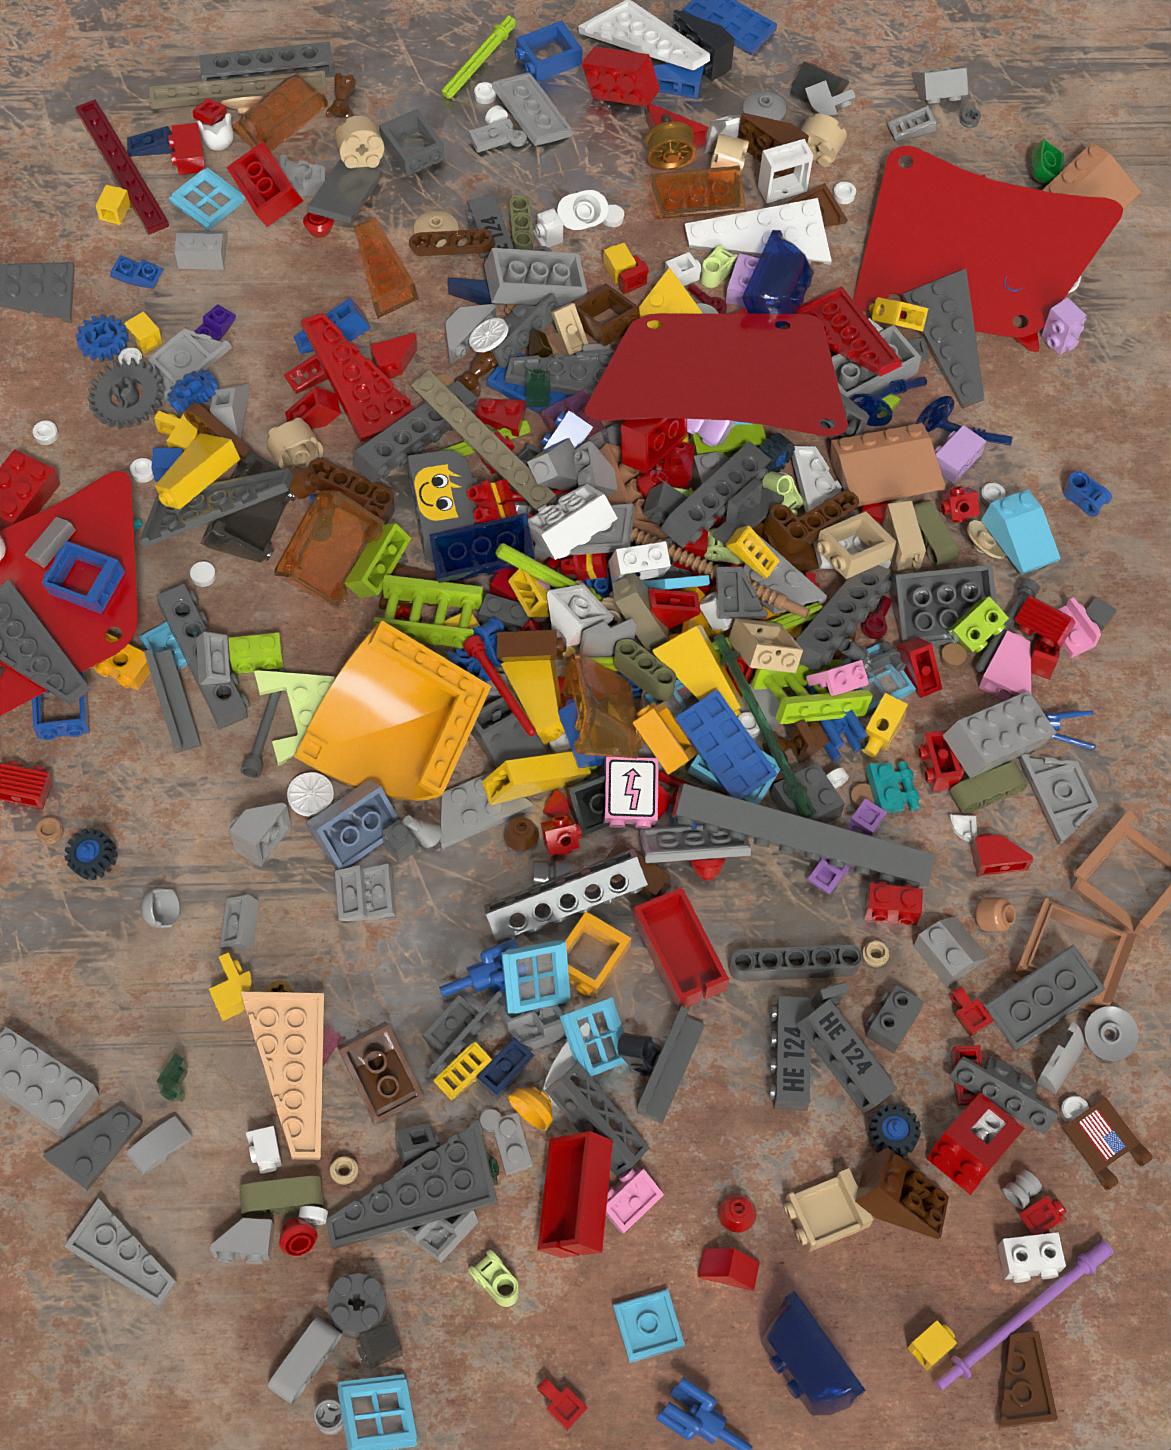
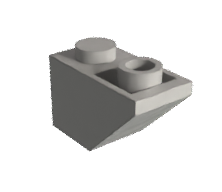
M587 441L572 451L579 488L589 484L602 492L606 497L618 490L614 468L592 442Z
M242 1218L211 1244L210 1251L213 1258H217V1261L232 1263L234 1259H246L245 1262L249 1264H263V1261H271L274 1224L269 1219Z

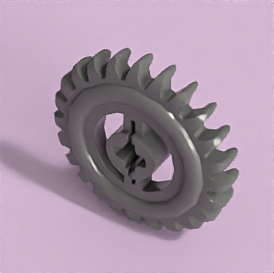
M122 358L121 367L113 361L114 370L104 366L106 375L97 372L100 382L91 380L96 389L88 388L89 393L93 397H87L89 403H91L89 408L93 411L94 417L99 419L102 424L107 423L109 427L116 425L118 429H122L125 424L127 428H131L133 423H136L138 426L141 424L142 419L145 421L149 420L148 415H154L156 413L154 408L161 406L159 401L163 400L164 395L162 392L165 390L162 384L163 378L159 375L156 368L153 369L151 363H147L146 367L144 361L140 359L137 366L135 359L131 358V363L128 365L125 359ZM135 382L139 383L143 387V395L139 401V394L135 388ZM112 393H114L119 401V407L112 404Z

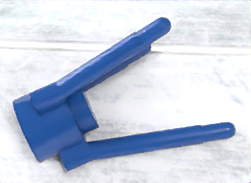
M1077 710L1044 714L1053 728L1060 730V719L1090 716L1094 712L1092 710ZM1055 734L1050 738L1089 749L1096 748L1094 744L1060 734Z

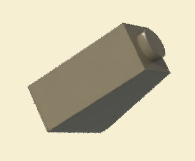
M635 573L612 583L615 603L626 620L632 618L637 625L635 634L648 652H652V650L670 641L669 629L650 610L649 588Z

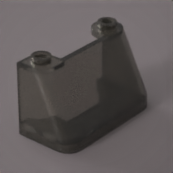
M248 451L235 467L229 480L281 470L282 468ZM290 491L213 520L209 522L200 544L209 549L262 563L264 560L268 561L274 551V548L271 547L272 541H270L285 506L290 500L294 502L296 497Z

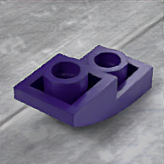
M217 304L203 316V324L194 332L211 336L213 340L220 341L233 324L236 315Z

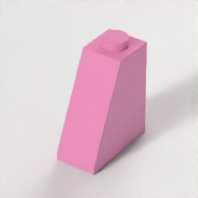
M1007 631L981 680L979 689L1004 701L1027 691L1031 693L1030 641L1020 634Z

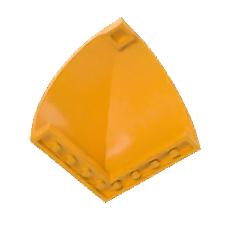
M381 621L363 639L336 676L307 726L293 757L323 774L355 788L371 780L380 785L389 798L414 801L437 798L442 796L491 686L384 621Z

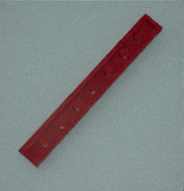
M96 99L76 106V113L119 186L128 191L130 204L148 235L169 227L168 220Z

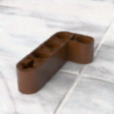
M315 459L309 464L308 469L313 470L319 478L318 491L329 496H336V499L361 509V527L365 535L372 537L378 526L386 525L395 511L392 490L376 482L372 483L367 478L323 459Z
M842 491L799 518L786 505L776 504L771 508L764 521V529L782 550L794 554L817 541L821 530L851 518L859 505V498L851 491Z

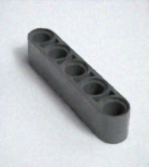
M851 944L740 949L732 955L729 972L732 978L737 981L853 976L858 971L862 961V952L857 946ZM843 957H850L855 963L848 964L843 960ZM823 958L828 964L820 965L816 959ZM796 959L802 965L798 967L793 966L789 961ZM763 961H771L775 966L772 968L766 967ZM744 962L748 965V968L741 969L736 963Z

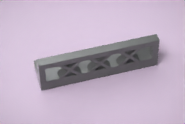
M152 649L144 651L175 753L200 747L201 745L171 649L153 654Z
M682 1006L638 1105V1114L662 1124L705 1024L687 1017L689 1009Z
M578 1062L545 1090L580 1133L591 1131L613 1140L610 1169L616 1177L633 1167L649 1149V1146ZM574 1073L581 1080L582 1088L577 1087L570 1079ZM590 1097L597 1099L600 1103V1110L594 1108ZM609 1119H613L617 1123L618 1131H614L609 1126ZM627 1140L632 1141L637 1147L638 1151L635 1154L627 1147Z

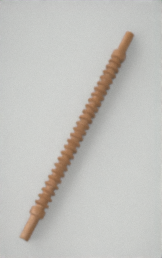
M638 528L632 529L631 542L635 540L636 545L640 543L647 545L663 542L662 539L657 540L656 536L651 538L650 533L645 535L643 530L638 532ZM666 542L669 559L672 557L674 562L679 560L680 565L685 563L686 567L692 566V570L698 569V573L710 574L711 579L716 577L718 564L713 566V562L707 563L706 559L700 560V556L695 558L694 553L688 554L687 550L682 552L681 547L676 549L674 544L669 546V542ZM748 579L750 585L754 587L758 594L757 598H761L762 602L767 600L768 605L773 603L774 607L779 610L784 608L803 618H807L810 609L788 600L787 595L782 593L777 595L775 590L770 592L769 587L764 589L763 585L757 586V582L751 583V579Z

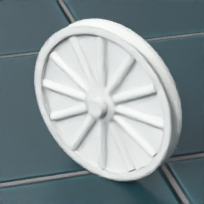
M491 318L482 322L471 333L469 337L470 346L476 352H486L495 348L507 336L508 325L501 318Z
M307 772L298 775L291 781L287 789V799L290 807L296 813L309 817L316 816L331 806L334 799V790L327 777L319 773Z

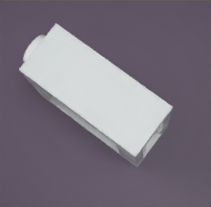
M805 139L763 150L758 189L766 203L807 192L813 154ZM795 167L794 173L773 179L774 172Z
M666 542L616 549L608 562L612 583L636 572L640 573L639 578L642 581L660 579L671 567Z

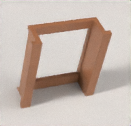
M1128 810L1074 873V876L1078 879L1071 890L1129 934H1137L1138 936L1143 928L1148 930L1170 904L1171 885L1143 919L1138 921L1087 882L1124 836L1171 871V856L1131 827L1137 816Z
M1045 897L1039 908L1038 917L1021 960L1011 980L1018 982L1039 968L1031 963L1048 919L1051 918L1117 946L1103 982L1106 990L1078 1009L1092 1014L1099 1008L1110 1006L1137 934H1127L1053 903Z

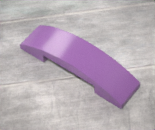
M865 798L845 829L873 837L887 812ZM821 859L807 881L830 895L851 867L844 866V869L832 867L829 865L828 860Z

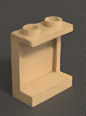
M849 1168L839 1172L837 1177L796 1194L790 1192L786 1196V1203L783 1204L787 1217L790 1220H794L798 1228L795 1230L797 1239L801 1246H806L808 1252L869 1228L873 1222L872 1215L855 1202L858 1186Z

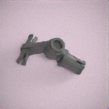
M851 639L843 640L839 647L841 653L850 658L851 663L862 660L866 674L891 663L897 671H902L906 666L900 658L901 654L899 651L893 649L888 641L880 645L884 653L870 659L869 652L864 646H858Z

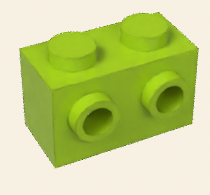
M990 596L982 597L947 631L958 644L965 648L967 653L974 651L978 653L988 644L986 640L992 634L996 636L1006 627L1004 623L1009 617Z
M280 633L229 638L230 661L234 674L284 668Z

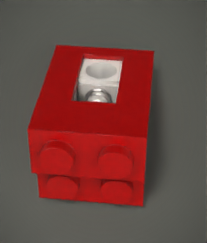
M980 1092L944 1132L933 1147L927 1160L971 1196L1025 1128Z

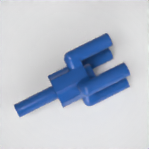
M807 684V688L812 695L818 694L812 685L809 686ZM852 709L845 712L846 715L843 718L819 720L822 729L829 739V743L824 748L832 761H837L841 758L837 749L845 744L840 736L842 733L847 738L854 752H859L863 749L860 740L865 738L867 733Z
M515 939L482 951L480 954L482 962L466 967L468 976L439 987L442 997L473 986L476 993L490 987L494 994L499 990L502 993L505 992L501 953L518 948ZM525 962L518 964L519 978L527 976L528 969ZM529 981L521 982L520 985L526 984Z
M682 1377L678 1385L675 1384L670 1395L690 1408L688 1413L668 1402L665 1409H661L656 1417V1420L686 1440L693 1439L697 1434L711 1444L718 1437L736 1450H751L753 1447L724 1427L727 1418L713 1409L716 1405L715 1397L685 1377Z

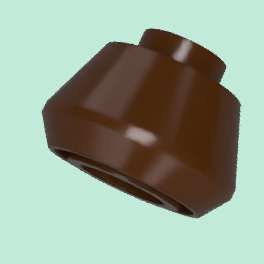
M295 466L291 470L293 478L289 491L297 499H305L316 492L319 478L313 470L303 466Z
M517 817L510 821L504 829V840L513 850L527 851L538 842V827L528 818Z

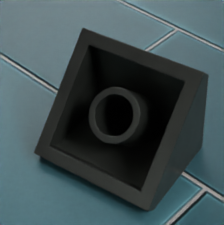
M804 61L790 94L809 102L805 88L826 80L830 94L833 97L841 94L848 86L849 81L817 65Z
M606 774L567 788L569 810L575 823H579L582 836L609 826V823H603L605 815Z

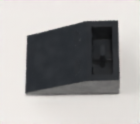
M674 10L672 28L710 53V61L704 64L703 75L712 82L729 72L732 68L735 38L721 25L679 10Z

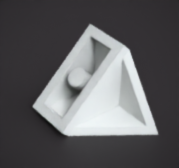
M729 115L711 121V129L704 153L714 151L718 133L738 138L741 115Z

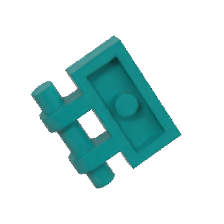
M907 761L897 764L899 772L894 771L892 763H869L865 769L875 805L887 813H901L905 809L904 804L909 803L911 811L920 809L918 801L920 800L918 790H915L912 781L914 775L912 770L909 769ZM898 783H903L905 792H900Z

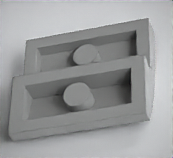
M631 618L612 628L603 621L584 630L578 658L615 656V648L618 641L622 639L634 641L637 625Z
M388 863L365 869L358 865L335 871L338 918L340 921H362L396 916L392 867Z

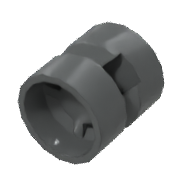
M570 860L555 861L553 865H550L548 861H533V886L570 873Z

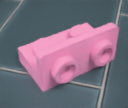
M1074 597L1070 598L1066 606L1058 610L1073 617L1076 622L1062 645L1070 658H1073L1095 647L1101 633L1098 625L1092 622L1086 614L1084 606L1078 603Z
M862 660L806 676L809 686L819 684L820 688L828 686L831 696L869 684Z
M634 1167L628 1169L619 1176L620 1181L608 1189L606 1215L621 1233H625L664 1195L647 1172L641 1168Z

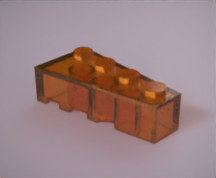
M376 217L355 226L377 319L418 300L415 283Z

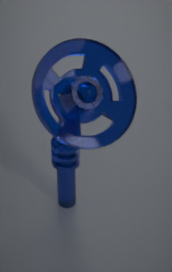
M919 377L910 380L900 379L891 381L889 385L871 395L855 394L849 399L854 402L857 398L863 397L860 402L854 403L870 416L866 425L884 426L891 421L893 412L891 407L882 399L891 394L905 393L908 389L926 386L927 379ZM882 411L887 413L884 417L878 418L877 414H880Z
M943 396L933 401L923 410L916 421V424L923 423L924 425L925 421L929 419L928 426L925 427L927 432L936 428L957 432L962 427L948 421V417L955 404L951 396ZM975 427L970 429L986 440V442L1012 445L1013 436L986 432V429L981 431L980 428L976 430Z

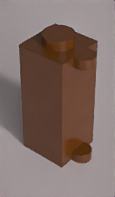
M558 630L497 632V658L503 662L562 660L563 652H566L567 649L566 638Z
M618 842L605 859L631 849ZM636 853L648 884L636 894L649 901L669 893L671 890L669 885L671 875L653 863H645V859ZM617 874L614 875L612 878L619 882L622 880L623 876Z

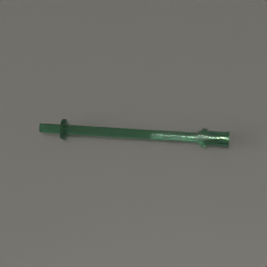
M723 633L715 636L714 640L724 657L719 661L720 666L729 667L789 786V793L787 794L789 800H793L801 817L806 818L807 816L809 818L815 815L817 811L807 795V787L798 783L737 662L741 657L740 652H732Z

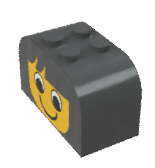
M448 450L409 455V482L425 564L459 559L470 555L478 546L479 525L481 523L475 522L473 514L474 510H476V505L474 501L468 500L466 493L469 488L478 485L476 476H471L467 460L459 453Z

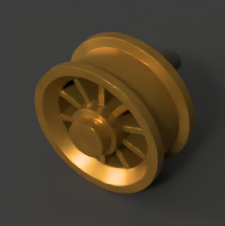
M664 114L662 116V123L650 129L645 136V144L649 149L647 153L649 164L660 170H675L691 163L696 156V147L692 143L694 134L691 127L685 123L671 122L670 115Z

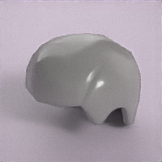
M163 888L148 890L142 898L140 907L143 920L153 928H170L174 926L180 912L179 899L175 891Z

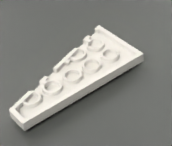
M625 0L578 26L579 34L638 53L650 54V57L690 70H695L710 61V53L631 0Z
M818 198L685 223L689 248L714 251L721 244L725 247V250L735 254L749 253L752 256L785 260L791 258L802 260V262H823V264L831 265L832 262Z
M795 446L792 461L805 513L842 492V486L838 480L834 481L829 473L830 468L816 446ZM857 509L853 513L852 517L859 514ZM857 535L839 541L851 555L869 548ZM817 541L813 542L819 569H835L816 549ZM886 561L880 564V566L889 568L891 561Z

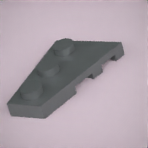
M119 1105L42 1156L88 1191L141 1127L142 1122Z

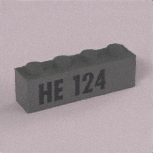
M491 195L468 200V210L465 211L467 223L472 224L473 228L471 230L487 229L495 239L494 248L514 249L495 196ZM490 252L479 253L480 259L484 258L486 262Z
M779 996L776 1005L771 1007V1021H776L775 1031L771 1030L770 1047H775V1057L770 1058V1073H774V1083H770L769 1100H774V1109L807 1111L810 1104L811 1044L795 1024L811 1012V998Z
M830 999L795 1024L862 1113L876 1107L897 1089L890 1075L882 1069L876 1061L874 1054L866 1048L855 1029L850 1027L841 1015L839 1008Z

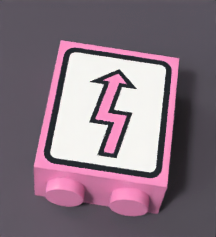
M606 757L604 761L606 781L603 823H609V826L613 828L625 827V824H635L636 828L641 829L651 828V825H655L658 820V759Z

